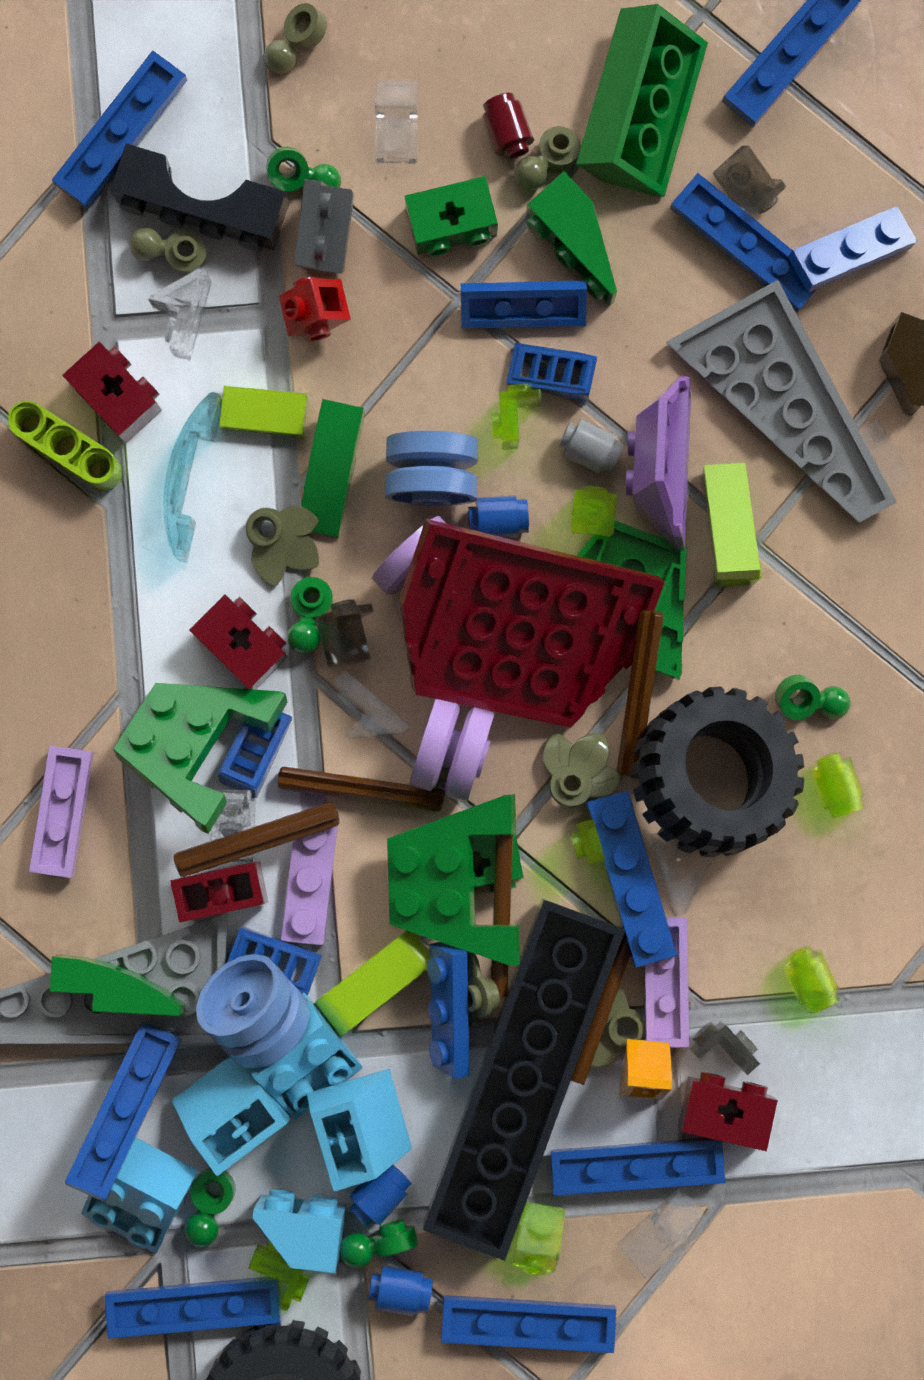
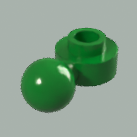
M280 147L274 150L267 159L266 172L272 185L279 190L286 192L298 190L304 185L305 179L322 181L330 187L340 188L341 175L334 166L319 164L314 168L308 167L304 155L293 147ZM284 161L294 163V169L289 174H283L279 171V167Z
M317 577L301 579L294 585L291 591V606L294 613L299 617V622L291 626L287 639L290 647L300 654H309L318 648L321 642V633L315 625L316 621L326 617L333 605V594L330 586L324 580ZM309 591H314L319 594L320 598L315 603H308L304 600V595Z
M792 675L785 678L778 685L775 692L777 706L786 717L793 720L805 719L811 716L817 709L825 718L836 720L844 717L851 706L850 697L844 689L830 686L820 692L816 685L804 675ZM800 690L797 696L790 698L795 691Z
M211 1168L205 1169L192 1183L190 1196L194 1206L198 1209V1213H195L187 1220L184 1232L188 1242L195 1247H207L216 1240L219 1233V1225L214 1218L215 1214L226 1210L234 1199L236 1185L234 1179L227 1171L216 1176ZM211 1182L219 1184L222 1193L220 1195L211 1194L208 1190V1184Z
M396 1220L379 1226L380 1233L372 1238H368L362 1233H352L343 1239L340 1246V1257L347 1266L362 1268L372 1260L373 1255L388 1256L414 1248L419 1244L415 1226H405L404 1220Z

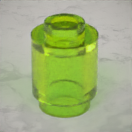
M835 752L816 759L818 767L812 769L811 774L824 809H829L831 817H840L862 809L864 805L861 798L864 796V792L852 758H842L840 752Z
M806 946L793 951L787 956L789 962L783 966V970L801 1006L805 1005L808 1013L822 1011L839 1001L836 992L839 986L822 950L812 951L810 946Z

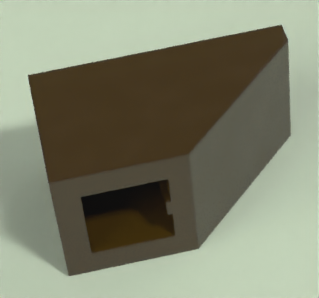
M901 312L892 323L879 362L903 412L912 416L921 405L924 406V320Z

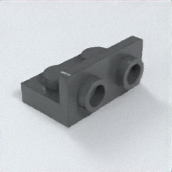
M305 179L294 261L295 266L307 270L337 274L344 272L354 192L351 189L330 187L322 181Z

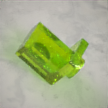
M529 384L510 385L506 387L507 391L499 392V413H491L493 438H501L502 450L518 449L517 408L537 407L541 404V390H532Z
M584 486L582 490H575L570 513L572 515L571 532L604 537L612 536L617 494L607 493L606 488L596 486Z
M594 819L574 824L576 833L570 834V839L576 858L584 857L586 865L605 861Z
M526 1202L519 1221L516 1249L512 1262L513 1266L522 1267V1271L532 1275H544L547 1272H555L560 1257L565 1216L564 1208Z
M268 1242L266 1246L257 1245L248 1269L288 1284L280 1309L288 1311L292 1300L301 1302L310 1277L302 1275V1269L290 1268L271 1242Z

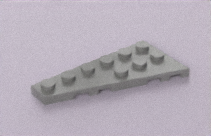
M778 280L666 341L667 345L858 523L897 503Z
M228 913L94 958L138 973L167 989L186 1004L185 1013L182 1015L92 1011L93 994L50 992V973L0 990V1044H131L142 1021L180 1037L181 1043H216L198 1023L196 1006L200 992L209 978L227 963Z

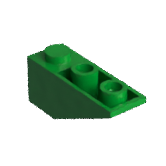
M563 171L527 204L526 218L528 220L526 224L539 240L543 241L546 238L555 247L556 251L554 254L567 270L571 271L574 268L585 279L587 292L597 301L603 299L610 306L615 301L617 288L593 201Z

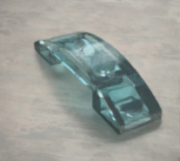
M210 392L197 405L185 422L175 442L166 472L163 496L165 529L173 556L178 561L185 563L188 562L196 522L191 516L181 513L198 439L215 442L222 407V398L219 393Z

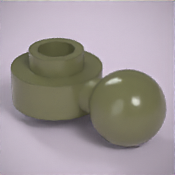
M309 3L299 4L289 12L284 22L285 39L270 43L264 52V62L271 72L275 74L290 72L296 64V51L298 48L303 50L311 49L323 39L327 29V20L324 14Z
M555 126L546 130L539 142L538 156L524 157L517 163L514 170L517 184L523 189L535 190L540 188L546 181L548 169L554 172H563L572 168L578 159L581 147L578 136L571 129L562 126ZM563 142L567 148L563 150L557 149L553 143Z
M141 228L135 231L130 239V250L138 260L149 262L157 259L159 256L165 257L168 266L176 273L182 275L196 273L203 267L206 260L204 240L197 233L190 230L177 231L167 240H163L155 230ZM187 244L193 248L194 252L188 257H183L177 250L181 245Z

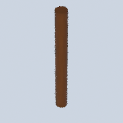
M496 834L493 925H510L513 834ZM492 960L491 979L497 985L499 997H507L509 965Z
M625 934L621 940L571 1081L581 1085H585L631 955Z

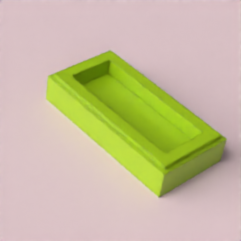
M224 385L219 427L223 430L304 438L308 396L305 393Z

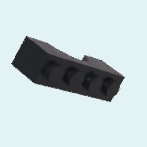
M127 143L125 144L111 187L115 200L120 204L119 207L128 213L142 216L144 211L159 215V220L168 225L179 228L183 227L184 223L198 227V231L207 237L221 240L223 235L238 239V243L241 246L258 252L262 251L263 247L275 250L289 206L286 191L245 180L237 190L221 199L206 201L192 198L183 193L173 183L172 169L166 155Z

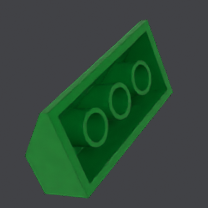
M659 4L620 9L576 165L602 182L656 197H665L708 42Z

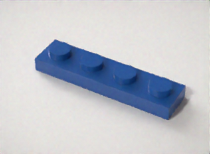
M807 0L724 95L722 102L754 128L857 9L861 0Z
M152 50L52 178L54 185L88 209L117 172L125 144L138 145L187 82L186 74Z
M699 173L693 177L671 203L670 209L763 286L766 287L778 280L796 313L800 311L817 289L807 293L789 261L788 256L792 249Z
M624 791L587 802L586 805L622 927L625 929L624 934L634 967L677 956L629 792Z
M141 1022L65 1180V1185L103 1202L107 1201L181 1043L180 1037L146 1022Z
M710 1138L550 1150L554 1196L726 1183L722 1141Z
M279 1276L107 1291L105 1294L108 1339L275 1324L282 1321Z
M444 1295L441 1343L614 1353L617 1309L615 1305Z

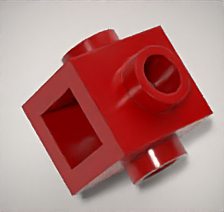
M302 278L293 283L294 288L278 296L288 336H305L307 341L322 340L331 335L330 330L351 320L341 279Z

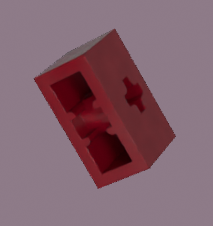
M99 341L62 376L126 444L162 411L155 401L160 394L143 376L138 381L135 380L127 371L132 364L115 346L108 351ZM113 383L123 391L119 397L108 389Z
M224 594L189 631L250 691L252 689L256 690L288 658L282 650L287 643L270 626L262 631L252 621L257 613L240 596L233 602ZM238 631L243 635L251 632L248 640L252 645L247 650L241 646L235 650L233 649L237 644L233 636Z
M260 861L170 880L179 923L269 903Z
M701 1072L700 1078L688 1076L678 1122V1128L682 1132L767 1152L778 1102L772 1095L767 1094L768 1087L746 1081L742 1082L741 1088L725 1085L726 1077L708 1072ZM729 1099H731L732 1103L738 1108L737 1113H729L727 1119H725L718 1108L719 1105H727Z

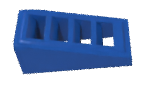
M515 343L506 385L587 402L598 356ZM525 356L533 357L529 377L520 376ZM541 359L549 361L545 380L537 379ZM557 363L565 364L561 383L553 381ZM573 367L582 368L578 385L570 384Z
M282 712L274 725L277 727L275 733L243 722L218 772L219 782L253 798H257L291 724L292 716ZM249 735L269 742L268 748L247 740ZM244 750L262 758L260 764L240 756L242 751ZM235 766L255 774L253 779L235 772Z
M244 926L240 927L227 963L240 956H245L250 940L258 943L254 954L263 956L266 946L274 948L271 960L277 967L283 951L290 953L284 975L301 994L305 993L308 996L322 955ZM301 957L307 959L299 982L291 980L298 959Z

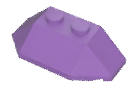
M680 376L636 416V431L628 432V456H634V470L626 471V495L633 496L636 510L676 550H685L691 415L689 376Z

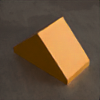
M627 1039L619 1096L662 1100L672 1090L670 1043Z

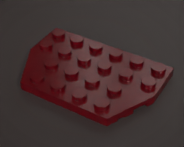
M425 519L399 597L412 689L419 696L571 728L585 714L587 707L591 703L596 702L607 691L604 687L623 667L627 670L632 665L639 614L643 610L655 611L665 581L659 576Z

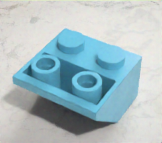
M302 993V995L308 1001L310 1016L307 1029L297 1046L284 1058L267 1067L248 1068L253 1078L295 1120L310 1110L307 1098L308 1093L346 1082L363 1068L342 1037H340L320 1009L305 993Z
M230 1056L171 1100L191 1142L216 1176L220 1175L284 1127L291 1118V1115L253 1078L249 1069L237 1065Z
M390 1069L307 1094L311 1117L334 1192L376 1179L412 1149Z
M136 1138L107 1201L103 1202L88 1195L81 1214L89 1218L96 1226L108 1228L127 1238L134 1246L146 1248L157 1254L192 1186L198 1170Z
M270 1189L269 1195L262 1194L253 1209L252 1218L290 1268L335 1274L340 1258L346 1204H338L337 1197L324 1194L312 1195V1200L295 1198V1192L284 1189Z

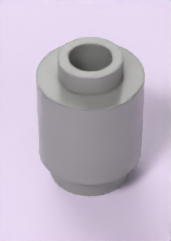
M580 419L577 425L568 424L559 446L565 448L564 458L598 474L601 470L611 474L624 444L616 440V435Z

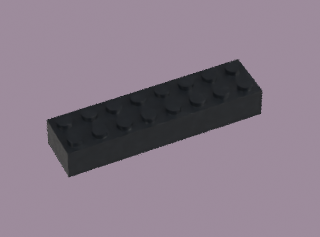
M541 899L520 956V964L516 967L508 989V996L505 997L423 1222L424 1231L501 1260H506L625 929L546 899Z

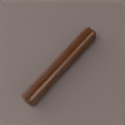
M643 610L639 614L616 769L617 773L625 776H631V765L639 760V757L633 752L637 741L645 736L643 730L648 723L664 617L663 613L659 611Z
M281 767L277 781L278 787L283 790L436 812L442 810L445 795L442 789L437 788L429 792L409 784L291 767Z
M328 802L176 852L173 855L174 864L180 877H186L337 827L340 824L339 814L335 805L332 802Z

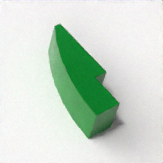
M322 399L301 507L308 509L319 519L317 526L311 533L339 538L365 418L363 407Z
M63 954L52 956L50 992L93 994L92 1011L171 1016H180L185 1013L186 1004L167 989L138 973L112 963L88 957Z

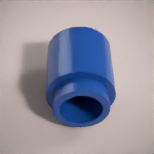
M516 495L477 498L476 506L468 507L469 529L502 538H518L519 533H529L527 499L517 500Z
M392 1165L376 1179L359 1184L349 1194V1197L354 1201L349 1209L367 1226L372 1221L381 1225L408 1195L406 1190L412 1182L395 1165Z
M382 1266L380 1275L372 1273L368 1300L376 1301L375 1310L414 1317H416L417 1312L428 1314L433 1279L423 1277V1272Z

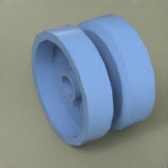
M407 431L386 437V461L398 469L385 475V499L396 503L420 506H454L477 501V476L466 471V469L478 463L477 438L471 435L446 431Z
M258 954L240 956L224 964L209 978L200 992L196 1006L198 1023L206 1033L223 1048L237 1065L250 1069L267 1067L284 1058L299 1043L307 1029L310 1016L307 999L269 957Z

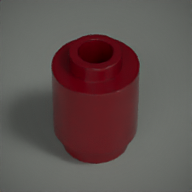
M510 92L488 99L483 104L485 113L482 117L495 154L498 156L505 155L507 160H511L528 153V146L534 142V137L521 101L516 100L514 94Z

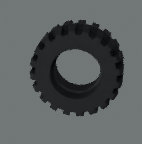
M722 686L709 687L702 693L698 690L691 692L671 704L650 721L643 730L645 736L637 741L633 753L639 757V760L631 765V778L639 779L640 784L633 789L636 802L644 801L647 811L642 813L647 823L650 824L656 821L661 827L657 835L666 842L674 838L679 841L677 848L690 854L699 850L701 857L712 858L720 854L730 856L740 853L777 834L786 825L785 819L794 815L799 805L798 800L793 798L803 792L805 782L803 777H798V771L805 767L803 755H796L794 745L799 743L794 731L787 733L782 725L786 719L779 711L771 714L766 709L768 702L759 696L751 700L746 699V690L732 688L725 693ZM711 736L718 738L733 747L743 760L748 775V789L744 802L737 809L730 811L716 808L705 802L693 789L686 772V753L690 742L696 737Z
M293 1320L291 1326H281V1323L266 1324L265 1328L259 1330L254 1326L244 1331L240 1339L237 1341L233 1339L223 1349L220 1357L214 1362L206 1380H257L274 1373L291 1374L304 1380H361V1370L356 1360L350 1361L347 1356L348 1348L340 1340L333 1343L327 1338L328 1331L317 1326L314 1332L304 1328L305 1322Z

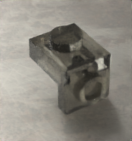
M742 145L712 173L729 198L747 213L761 214L768 211L778 202V195L786 188L782 179L771 178L750 146Z
M355 599L343 600L330 605L331 612L316 618L328 667L363 663L371 659L361 618L374 612L372 604L356 605Z
M722 1021L715 1026L712 1022L707 1023L692 1037L695 1044L690 1048V1051L698 1059H701L715 1045L719 1044L746 1075H749L760 1065L753 1056L758 1050L753 1042L742 1030L735 1035Z

